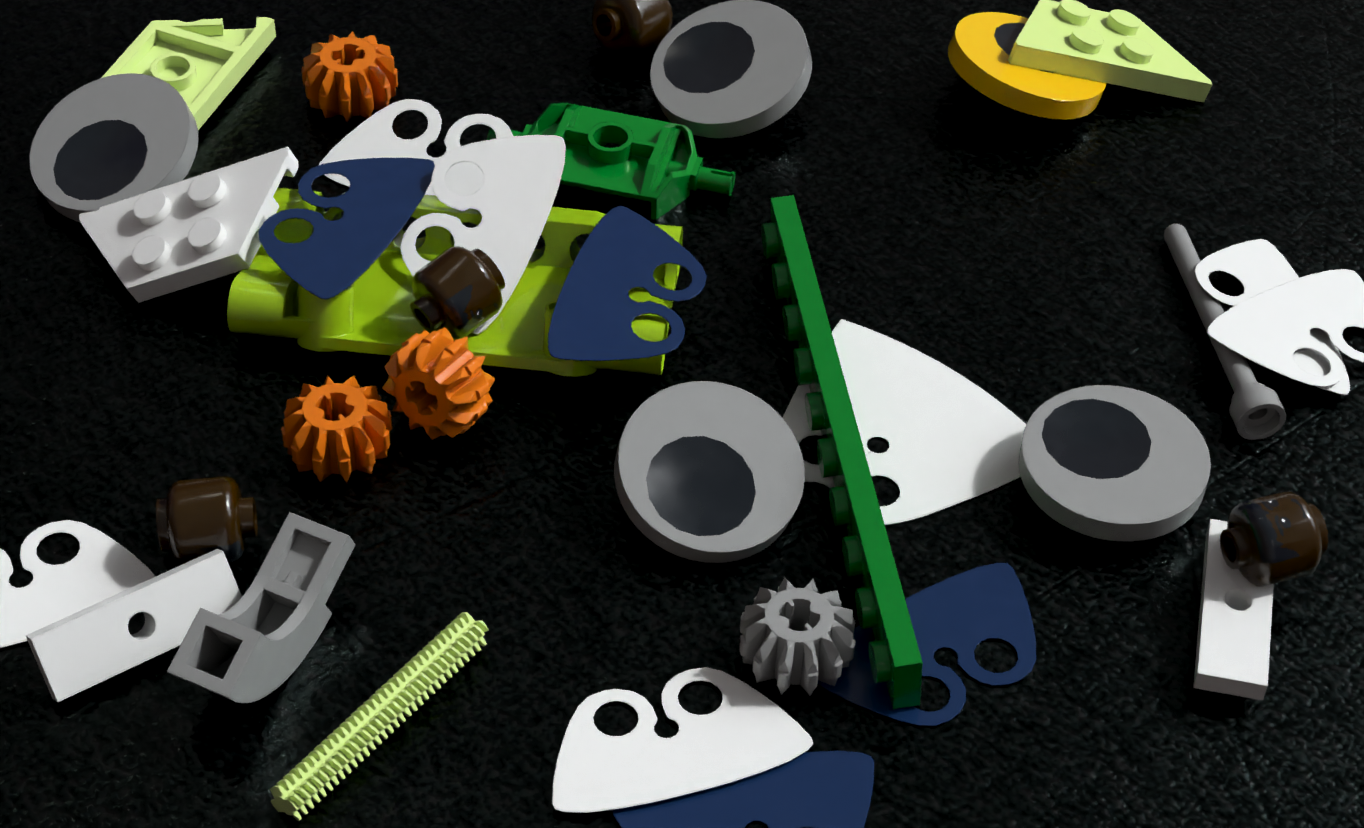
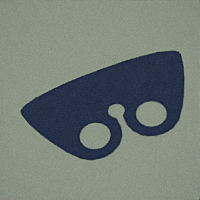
M367 158L342 160L313 167L301 177L298 183L299 195L307 203L320 208H340L344 212L343 217L339 220L330 221L323 218L321 213L308 209L294 208L283 210L264 221L258 231L259 241L272 260L305 290L320 299L327 300L335 297L350 287L367 271L404 227L421 202L432 181L431 178L435 167L434 161L420 158ZM325 174H339L350 181V187L347 192L330 198L315 194L311 185L316 178ZM287 219H304L313 226L314 231L307 240L299 243H285L278 240L274 235L275 227Z
M624 206L613 208L601 218L589 234L558 296L548 332V350L551 357L575 361L629 360L663 355L677 349L683 341L685 327L679 315L672 309L652 301L636 302L629 297L628 292L632 288L639 287L647 290L651 296L663 300L676 302L690 300L699 295L705 287L707 275L702 265L675 239L640 214ZM662 264H677L690 272L692 283L683 290H669L660 286L655 281L653 272L656 267ZM641 314H655L663 317L670 324L671 334L662 341H646L639 338L633 332L631 327L632 321Z
M1008 563L979 566L929 586L905 599L923 662L922 677L939 679L946 684L950 691L949 702L942 709L923 711L914 706L893 709L886 682L875 683L869 659V642L875 641L872 628L861 629L860 625L854 629L855 651L853 659L849 662V667L842 668L841 676L837 679L835 686L819 680L817 684L853 704L891 719L917 726H938L958 715L966 702V688L960 677L950 667L941 666L935 661L934 653L938 649L950 648L955 651L958 656V665L968 676L980 683L999 686L1009 685L1022 680L1032 672L1036 661V637L1029 605L1013 567ZM987 639L1006 641L1016 650L1018 656L1017 663L1011 670L1003 673L987 671L975 660L974 651L976 646Z
M805 752L787 763L732 783L663 801L610 811L621 828H745L747 824L753 821L762 822L768 828H864L874 784V760L872 756L860 752Z

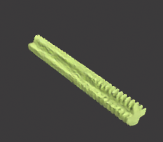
M462 612L451 621L440 634L422 648L423 650L419 651L404 667L383 684L382 688L370 696V699L363 703L364 705L358 707L345 722L341 723L333 733L327 736V739H324L308 756L303 758L302 762L295 766L296 768L290 770L283 779L276 783L277 785L270 789L275 798L271 800L275 809L278 812L292 815L298 821L302 819L298 810L304 815L308 814L304 804L308 808L313 809L314 805L311 799L316 803L321 801L317 793L322 797H326L327 794L323 786L328 791H332L333 787L329 781L334 785L339 784L335 775L342 780L345 779L343 771L350 774L352 771L349 765L353 768L358 766L355 759L359 762L364 761L361 753L366 757L370 755L367 747L374 751L376 749L374 743L377 745L382 744L379 736L383 739L388 738L385 730L392 734L394 732L392 726L395 728L400 727L397 719L402 723L405 722L404 715L407 717L412 715L409 708L414 712L417 711L416 704L422 706L424 704L422 699L428 700V694H435L433 687L437 690L440 689L439 682L445 684L447 682L445 677L452 678L451 672L457 673V667L462 668L464 666L462 661L469 662L468 656L474 657L476 655L474 651L479 652L481 650L480 646L484 647L487 645L483 638L484 632L489 631L486 624L482 620L475 621L468 612Z

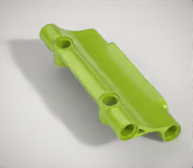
M277 188L273 196L280 206L277 213L283 210L299 208L319 212L323 215V218L330 221L342 218L341 213L343 210L340 208L332 207L325 212L324 208L304 201L299 195L298 189ZM314 191L315 194L323 197L322 192ZM424 195L411 216L418 219L431 213H445L459 218L461 223L470 222L477 226L482 220V215L478 210L468 209L460 211L448 207L439 201L435 195ZM551 208L541 233L545 240V247L534 250L523 275L498 317L483 332L478 335L473 333L468 335V347L473 355L486 356L482 365L547 371L555 375L572 377L587 376L595 373L597 369L662 375L665 354L629 360L575 361L551 357L549 353L548 332L552 314L563 284L580 251L576 243V237L581 234H590L606 214L591 210ZM294 218L280 222L274 229V235L278 240L285 243H299L307 240L314 230L310 222ZM655 224L682 245V226ZM433 226L426 228V236L424 238H417L415 243L418 254L422 258L432 261L448 248L454 247V238L447 229ZM401 229L380 257L350 287L327 300L318 298L290 278L266 253L263 246L260 245L250 267L242 269L231 284L227 307L229 330L235 333L295 338L300 347L319 352L348 351L391 356L402 347V343L409 337L425 330L416 320L410 308V304L416 299L412 289L413 276L403 261L400 249L405 232ZM668 263L656 267L653 272L655 281L666 289L675 290L680 265ZM632 288L628 292L629 297L636 302L652 301L672 309L673 301L651 296L643 288ZM641 314L632 321V330L641 339L657 342L668 338L669 323L663 317L655 314Z

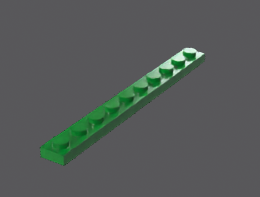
M794 195L770 198L771 222L761 224L763 250L766 259L776 258L777 263L772 264V281L775 297L777 300L786 299L788 304L782 307L787 342L797 341L799 348H795L793 351L797 383L799 386L809 385L811 392L805 394V409L810 431L820 430L822 439L817 440V456L822 478L833 477L835 487L829 488L833 523L835 526L845 525L848 536L842 537L845 570L848 577H859L861 588L855 589L858 621L861 629L872 628L875 641L869 642V659L875 683L886 682L893 709L918 706L921 701L923 662Z

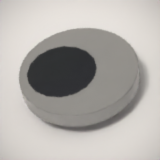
M732 0L703 8L689 15L672 28L663 38L654 54L651 63L650 80L660 109L670 122L686 125L693 135L700 137L732 138L750 134L771 125L795 106L810 81L812 56L803 28L786 10L762 1Z
M135 73L103 77L76 89L63 98L47 114L40 124L31 145V175L42 195L57 212L69 219L80 222L79 214L97 211L102 206L183 181L194 162L198 148L197 124L180 93L169 83L150 75Z
M692 381L665 388L649 397L636 409L628 420L617 447L614 461V478L617 493L625 512L634 525L649 540L664 550L685 559L705 563H726L750 557L764 550L783 533L800 503L804 489L805 469L800 446L794 433L780 414L769 404L754 394L729 384L711 381Z
M1093 385L1074 388L1045 401L1028 420L1019 453V471L1022 482L1032 500L1041 510L1071 530L1093 538L1109 541L1132 542L1152 539L1168 534L1185 524L1202 503L1211 469L1210 454L1205 439L1195 424L1184 413L1170 403L1149 393L1113 385Z

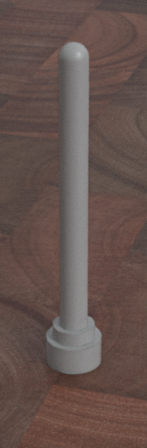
M1171 224L1164 231L1165 242L1204 328L1208 332V327L1218 316L1224 313L1220 301L1203 290L1197 281L1194 271L1201 260L1187 230L1180 224ZM1209 336L1234 391L1229 413L1239 435L1248 440H1256L1275 434L1281 429L1286 420V412L1277 393L1256 381L1245 357L1230 350Z

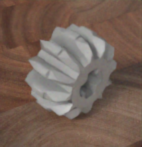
M784 577L781 585L778 587V592L760 587L757 596L754 598V604L745 606V612L741 616L740 633L742 635L740 636L739 650L743 663L753 665L752 671L755 674L757 683L775 678L781 695L790 685H800L811 696L817 687L818 680L835 686L837 679L841 676L842 668L849 667V662L854 657L856 641L853 639L855 629L853 610L841 607L842 602L839 598L838 590L823 594L817 593L818 589L814 579L804 588H795Z

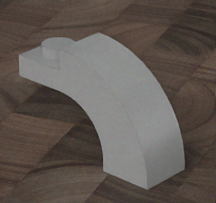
M289 512L259 572L245 594L233 607L220 615L200 608L167 672L184 681L242 704L258 701L272 693L298 668L328 623L332 612L325 604L356 544L347 534Z

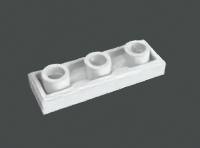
M1210 519L1206 532L1193 688L1263 700L1268 687L1274 584L1255 586L1241 574L1239 569H1231L1226 564L1220 548V535L1223 530L1227 529V521Z
M215 549L26 635V638L52 699L60 702L180 646L200 608L220 615L233 607L241 599L242 595L224 551ZM138 612H143L145 616L143 628L135 634H130L128 630L130 618Z

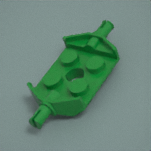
M554 103L549 104L532 125L526 124L523 132L511 130L513 136L556 135L562 137L566 145L560 184L651 202V219L653 220L659 219L687 199L691 191L697 192L699 189L731 196L733 192L735 172L703 167V158L697 157L692 131L686 125L576 104ZM491 127L488 131L487 140L496 139L495 132ZM607 143H616L621 145L619 147L614 148L604 147Z

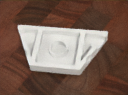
M289 147L281 148L102 206L97 211L79 214V221L126 289L140 303L229 275L242 269H248L261 245L258 231L264 221L276 214L280 207L273 196L283 176H295L298 170V160Z

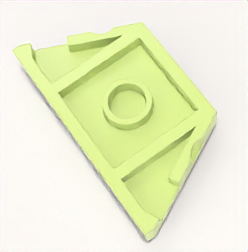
M1039 0L1017 37L1008 58L1009 64L1202 103L1205 102L1213 85L1209 78L1135 15L1119 9H1114L1110 12L1090 9L1076 0H1061V2Z
M256 17V27L250 29H224L223 18L200 19L194 22H183L180 20L151 21L101 78L117 74L135 73L150 75L169 83L180 93L186 102L199 130L276 37L274 19Z

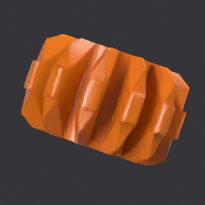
M353 31L348 37L343 38L330 34L328 43L318 42L312 44L311 54L303 58L302 79L303 85H305L306 97L309 99L311 108L322 109L325 118L342 115L347 123L353 116L361 115L368 119L371 117L373 110L379 111L389 105V100L396 96L398 72L394 66V57L391 55L390 46L378 44L375 35H369L361 39L357 38Z
M444 327L431 333L423 330L421 333H415L404 341L402 347L391 355L389 362L384 366L389 376L382 388L387 393L396 397L397 401L392 411L404 412L409 417L410 430L424 427L427 435L434 440L441 435L445 436L447 434L454 438L458 434L465 433L487 412L488 406L493 401L489 391L495 378L481 369L486 356L473 355L468 347V336L454 340L447 328Z
M327 375L322 386L316 387L303 383L299 397L287 399L284 411L285 419H283L284 427L281 428L284 447H287L288 454L292 455V461L296 464L298 472L313 470L320 482L331 474H340L347 483L352 471L359 470L372 474L375 460L387 457L390 447L392 418L390 410L387 409V403L381 401V396L378 395L376 386L360 388L355 376L350 377L344 383H334Z

